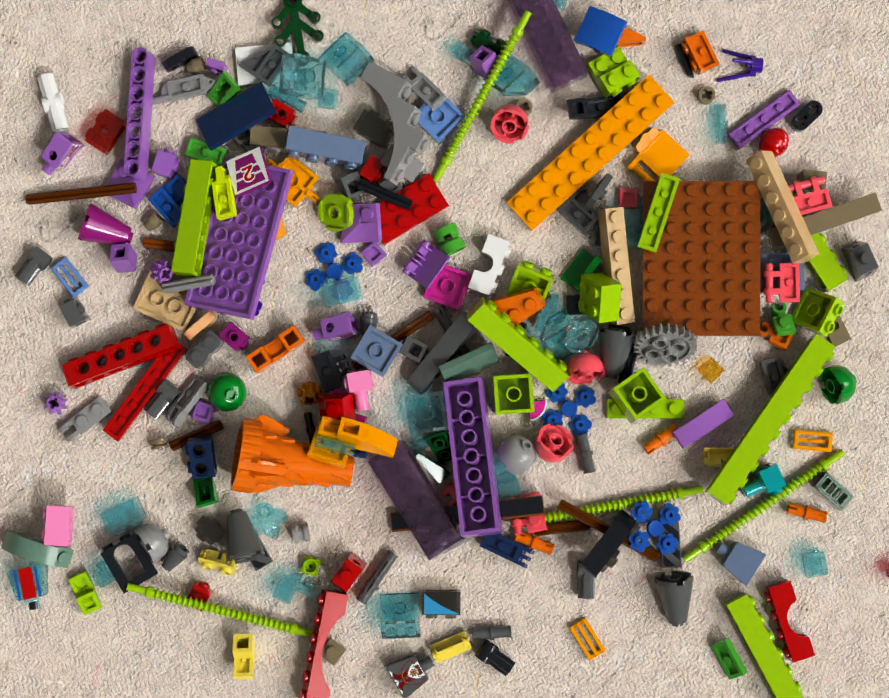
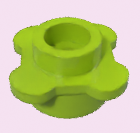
M306 555L303 558L304 563L300 567V571L303 574L307 573L311 574L312 577H316L319 574L318 568L322 561L319 558L314 559L310 555Z

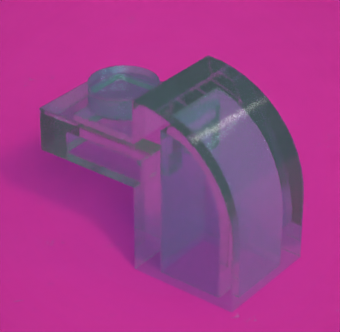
M291 573L278 582L272 597L290 604L296 591L314 598L318 589L314 588L315 584L309 581L301 582L304 574Z

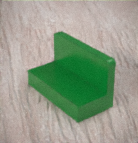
M582 249L562 275L561 280L579 292L581 275L593 273L602 262V259L598 256L594 257L588 251Z

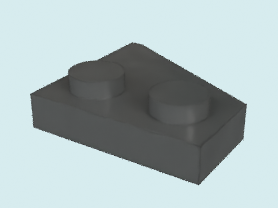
M780 357L759 362L769 397L789 370Z

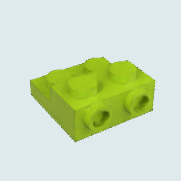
M619 46L615 48L612 57L603 54L586 65L605 98L610 95L613 97L617 96L623 91L622 88L626 86L628 88L633 87L638 83L637 80L641 76L632 60H627Z
M519 261L506 295L537 287L544 299H546L555 275L551 274L552 271L548 268L541 267V269H538L530 261Z
M806 287L800 302H798L792 314L794 324L827 337L828 333L834 331V322L837 316L843 313L844 303L835 296Z

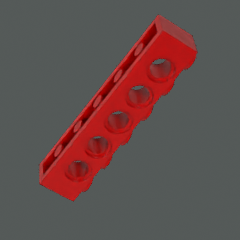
M166 323L159 324L154 330L141 331L136 337H126L115 345L108 344L97 352L89 351L85 353L84 357H75L67 360L68 363L63 364L62 368L68 386L77 389L181 349L174 327ZM159 337V343L154 346L153 340ZM141 344V350L136 353V346ZM123 351V357L118 359L119 352ZM106 358V363L101 366L100 361ZM88 364V370L83 373V367Z

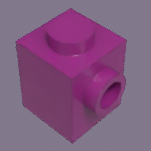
M230 322L218 335L237 352L239 350L243 351L250 343L248 342L250 337L233 322Z

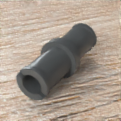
M587 434L575 437L579 449L578 457L581 458L584 474L596 472L592 459L593 450H590Z
M489 625V627L472 628L473 640H494V638L512 637L511 625L496 627Z

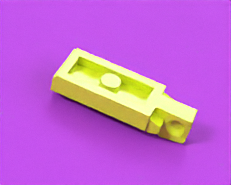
M219 166L215 168L216 179L212 182L216 218L221 221L237 216L230 175H228L226 168Z

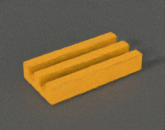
M793 429L792 449L831 452L833 433ZM798 434L827 436L828 440L798 438ZM799 441L827 444V448L797 445Z
M585 617L569 627L589 661L606 651ZM585 623L598 644L599 650H596L581 624ZM576 627L579 628L592 649L593 653L591 655L575 631Z

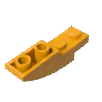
M323 416L318 430V437L356 445L355 449L391 458L394 457L398 439L380 429L345 417L338 420Z

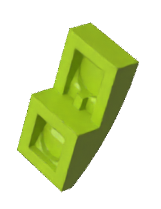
M87 570L68 578L76 594V601L84 615L102 608L99 596Z

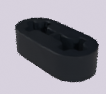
M190 46L163 61L162 65L166 72H172L187 64L191 59L198 57V53L194 46Z
M815 100L807 103L791 119L790 126L792 130L802 132L815 121L823 111L821 103ZM809 106H816L817 114L814 112L809 116L807 114L811 110ZM804 117L806 120L802 123L803 127L801 125L797 127L795 119L800 120Z

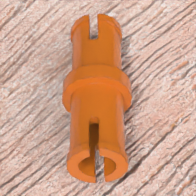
M672 423L661 433L657 432L654 438L642 445L645 452L651 455L661 446H666L667 442L674 437L672 432L678 429L677 426Z
M791 502L788 503L786 514L803 517V520L811 519L822 523L826 522L828 511L814 509L809 505L801 506Z
M523 531L521 535H517L515 541L529 546L531 550L536 549L549 556L555 545L540 539L537 535L533 536Z

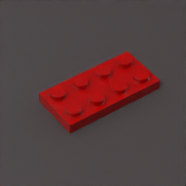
M429 173L397 192V194L413 201L410 210L385 200L380 202L381 242L383 245L388 244L449 207Z

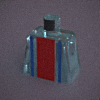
M39 564L7 571L16 600L27 599L29 610L41 608L39 597L48 594V565Z

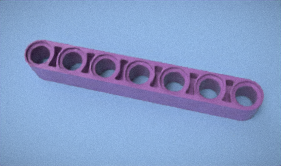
M143 47L136 48L131 56L124 154L125 174L139 181L143 180L148 173L155 57Z

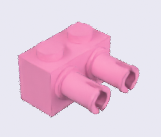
M371 370L347 373V378H344L345 390H349L350 393L355 395L357 412L370 410L367 393L370 390H374Z
M47 505V509H44L43 520L46 521L45 528L42 530L44 545H72L74 506Z

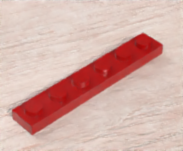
M179 343L181 349L155 359L105 426L104 432L120 442L155 395L158 387L167 379L188 350L185 346Z

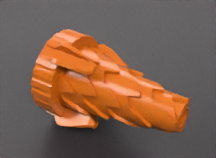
M260 415L255 419L245 418L240 423L237 435L230 489L231 491L244 493H259L279 486L293 487V485L308 486L311 484L330 487V485L350 487L354 458L348 456L344 468L308 458L307 452L310 444L287 437L286 435L289 434L290 428L265 415Z

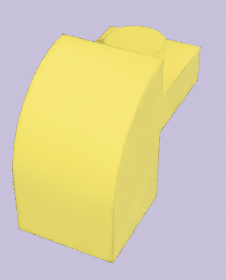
M233 634V678L253 679L255 664L253 634Z

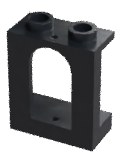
M135 533L123 535L119 538V543L106 545L102 548L103 552L100 553L123 594L128 592L126 590L128 583L140 585L158 574ZM121 545H128L132 548L145 570L143 574L129 582L114 557L115 549Z

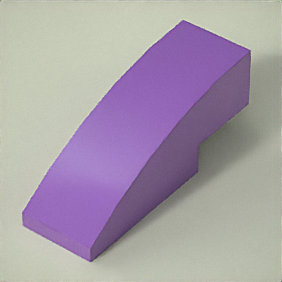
M722 399L673 431L672 434L683 449L731 418L734 414L725 400Z

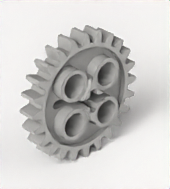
M659 323V327L652 325V329L645 327V332L639 331V335H635L634 353H636V357H640L641 361L646 360V364L653 362V366L659 363L661 367L664 364L670 367L671 363L679 365V361L685 363V359H691V355H695V351H697V338H695V334L691 333L690 329L685 330V326L678 328L677 324L672 327L670 323H667L666 326Z

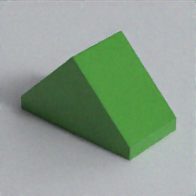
M225 71L214 84L207 97L216 107H219L234 98L241 89Z

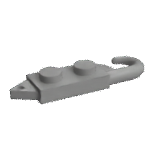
M203 74L168 81L162 87V95L153 97L152 104L174 102L208 94L207 91L217 81L205 77Z

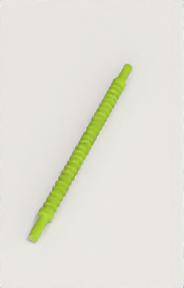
M525 10L517 26L512 28V35L508 36L510 39L506 40L507 44L503 45V50H500L501 55H498L499 59L495 60L496 64L492 65L491 73L487 74L488 79H484L485 84H482V89H479L480 93L476 94L477 98L473 99L475 102L471 103V108H468L469 113H466V118H463L464 122L460 123L461 127L457 128L459 131L455 132V137H452L453 142H450V147H447L448 151L444 152L445 156L441 157V163L432 178L434 181L439 183L447 166L451 165V159L455 158L454 153H457V148L460 149L459 144H463L462 139H465L464 135L468 134V129H471L470 125H473V119L476 120L475 115H479L478 110H481L480 106L484 105V100H487L486 96H489V90L492 91L491 86H495L494 81H497L496 77L500 76L499 72L503 71V66H506L504 63L505 61L508 62L507 57H511L510 52L514 51L515 43L519 42L518 38H521L524 33L523 29L532 14L529 11Z
M839 449L826 459L822 458L818 461V464H814L813 468L809 467V471L805 470L804 474L800 473V477L796 476V480L791 479V483L787 482V486L782 487V492L769 495L768 499L764 498L765 501H760L759 505L755 504V508L751 507L750 511L746 510V514L742 513L741 517L737 516V520L733 519L732 523L728 522V526L724 525V529H719L718 533L714 532L715 535H710L709 539L705 538L706 541H700L696 548L682 556V558L687 563L702 552L706 553L709 551V547L713 548V544L718 545L717 542H722V538L726 539L727 535L731 536V532L735 533L736 529H740L741 525L745 526L744 523H749L750 519L754 520V516L758 517L759 513L763 514V510L767 511L768 507L772 508V504L776 505L777 501L781 502V498L785 499V495H790L791 491L795 492L794 489H799L800 485L804 486V482L808 483L809 479L813 480V476L817 477L818 473L822 474V470H828L830 465L843 457L845 453L842 449Z
M702 485L684 489L683 487H678L676 490L660 491V493L655 492V494L649 493V495L644 494V496L639 495V497L634 495L633 498L628 497V499L624 497L622 500L618 498L617 501L612 499V502L607 500L606 503L601 502V504L597 502L595 505L591 503L590 506L585 504V507L580 505L579 509L594 515L595 512L600 514V511L605 513L606 510L610 512L611 509L616 511L617 508L621 510L622 507L624 509H627L628 506L632 508L635 503L640 504L642 501L654 504L655 501L657 503L660 500L664 502L666 499L670 501L671 498L673 500L675 498L684 499L685 496L704 493ZM559 509L558 512L553 510L552 513L547 511V514H545V519L549 523L552 520L556 522L557 519L562 521V518L565 520L568 517L570 519L573 518Z
M128 583L126 588L127 591L143 594L146 598L151 599L154 597L155 600L159 598L160 601L165 600L166 603L170 601L171 604L175 602L177 606L182 604V607L186 605L187 608L192 607L193 610L195 608H198V611L202 609L203 612L209 611V614L213 612L214 615L219 614L220 617L225 615V618L229 616L230 619L236 618V621L238 619H241V622L245 620L247 624L252 622V625L256 623L257 626L262 625L263 628L265 626H268V629L272 627L273 630L278 629L279 632L283 630L286 633L287 631L290 635L299 634L310 637L311 632L314 631L299 627L296 623L289 624L288 621L283 623V620L279 622L278 619L273 620L272 617L270 619L267 616L263 618L261 614L256 616V613L252 615L251 612L246 613L245 610L243 612L240 609L236 611L235 608L230 609L229 606L225 608L224 605L219 606L218 603L214 605L213 602L209 604L208 601L203 602L202 599L200 601L197 598L193 600L191 596L187 598L186 595L182 597L181 594L176 595L175 592L171 594L170 591L168 593L165 590L159 591V588L155 590L152 586L143 587Z

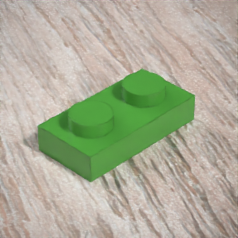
M190 138L185 156L195 160L213 161L218 166H222L228 150L217 147L211 151L206 142Z
M729 637L714 642L711 645L729 680L748 672Z

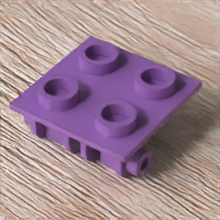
M424 240L420 242L416 249L418 253L413 251L415 257L410 256L412 261L408 260L403 265L404 269L402 271L428 289L450 257Z

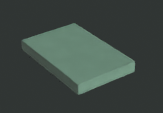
M492 342L440 365L439 369L445 382L462 380L499 363L495 348Z

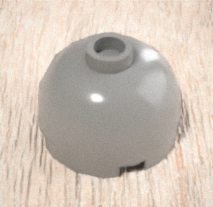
M522 435L509 436L497 447L496 454L499 462H503L507 466L505 469L513 474H523L530 469L536 458V451L532 442Z
M145 524L134 530L136 537L152 563L160 560L166 554L169 547L167 540L170 537L165 528L161 530L155 524Z

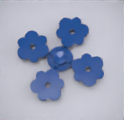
M322 243L320 248L315 250V255L319 257L320 263L325 262L330 265L326 268V274L320 272L319 269L308 271L306 273V285L310 286L313 291H317L320 287L325 286L324 281L328 277L331 280H336L335 286L331 288V291L334 292V299L347 300L348 296L353 294V288L350 287L349 281L343 282L339 278H341L343 270L348 271L350 275H353L355 272H361L363 260L358 258L356 253H351L349 257L345 256L343 258L344 263L341 267L339 264L333 263L334 258L337 257L335 246L332 243L327 245Z
M564 383L554 392L547 389L546 396L551 398V402L555 403L558 401L562 404L560 407L561 412L549 410L548 413L542 415L543 426L546 424L562 426L563 422L561 420L564 415L565 417H572L570 428L573 429L574 435L587 434L588 429L592 427V422L587 420L586 415H581L580 417L575 414L577 413V405L587 408L589 404L592 405L596 402V398L593 396L595 394L594 390H589L587 386H582L580 391L575 392L576 399L574 402L566 400L565 395L568 394V390L565 388Z
M648 502L635 503L634 509L631 510V516L636 518L638 523L643 521L648 522L646 526L647 532L636 530L634 534L629 535L628 540L631 543V549L644 552L645 547L650 545L648 539L649 535L653 537L658 536L659 541L656 546L660 548V552L663 555H667L669 552L674 553L675 547L679 543L678 539L673 538L672 533L666 535L662 532L664 529L663 524L673 526L675 522L680 521L681 516L678 513V507H673L669 503L665 504L664 509L659 511L661 515L659 521L657 519L651 520L650 514H652L653 510L649 508Z

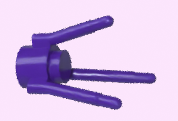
M725 49L722 50L725 54L744 58H733L732 62L745 64V70H749V72L718 78L717 82L748 76L755 77L756 73H762L763 58Z

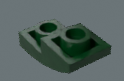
M446 430L427 435L432 452L435 453L438 463L452 460L450 438Z

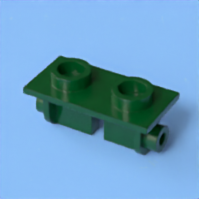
M483 28L474 31L477 36L473 35L470 40L473 46L479 48L481 45L484 47L488 45L490 50L494 51L497 56L501 55L500 50L504 49L503 45L507 44L506 41L501 38H493L491 33Z

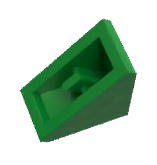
M213 477L193 479L197 508L220 502Z

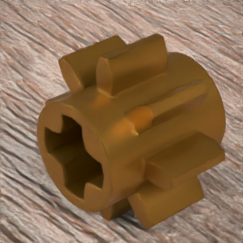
M308 381L302 383L301 388H298L297 396L300 397V402L306 405H313L317 403V395L321 394L322 391L319 390V385Z

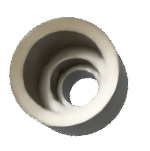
M202 56L193 58L186 64L188 73H200L207 70Z
M153 210L146 217L143 225L148 231H152L158 228L164 222V219Z

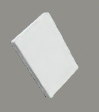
M292 42L286 43L282 47V49L291 54V57L273 83L296 81ZM273 44L235 48L238 86L256 85L261 82L239 67V64L253 58L259 52H264Z

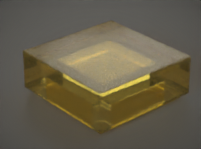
M710 357L697 371L712 384L725 370Z

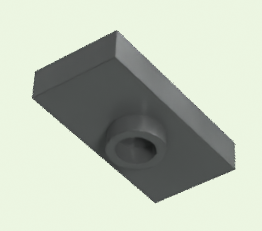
M608 173L602 178L583 205L585 209L589 211L598 199L601 201L608 192L605 188L612 180V175Z

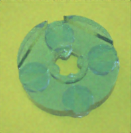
M572 317L568 321L560 341L570 352L581 353L587 346L590 348L594 345L599 336V329L590 317Z

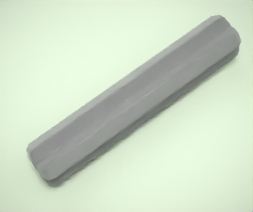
M207 274L164 282L162 284V291L167 294L211 286L216 283L215 276Z

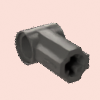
M35 246L29 252L26 258L27 261L15 275L17 279L27 286H30L37 275L45 270L53 259L38 246Z
M166 379L158 387L155 396L149 401L144 410L155 419H158L182 391Z
M577 560L578 598L594 599L595 578L579 566L583 560Z

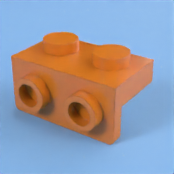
M704 30L690 37H684L681 47L683 52L689 55L691 59L689 63L694 72L696 71L700 75L720 65Z

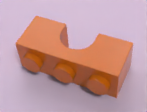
M293 325L279 334L276 339L265 346H261L246 356L254 371L259 374L306 343V340L298 328Z

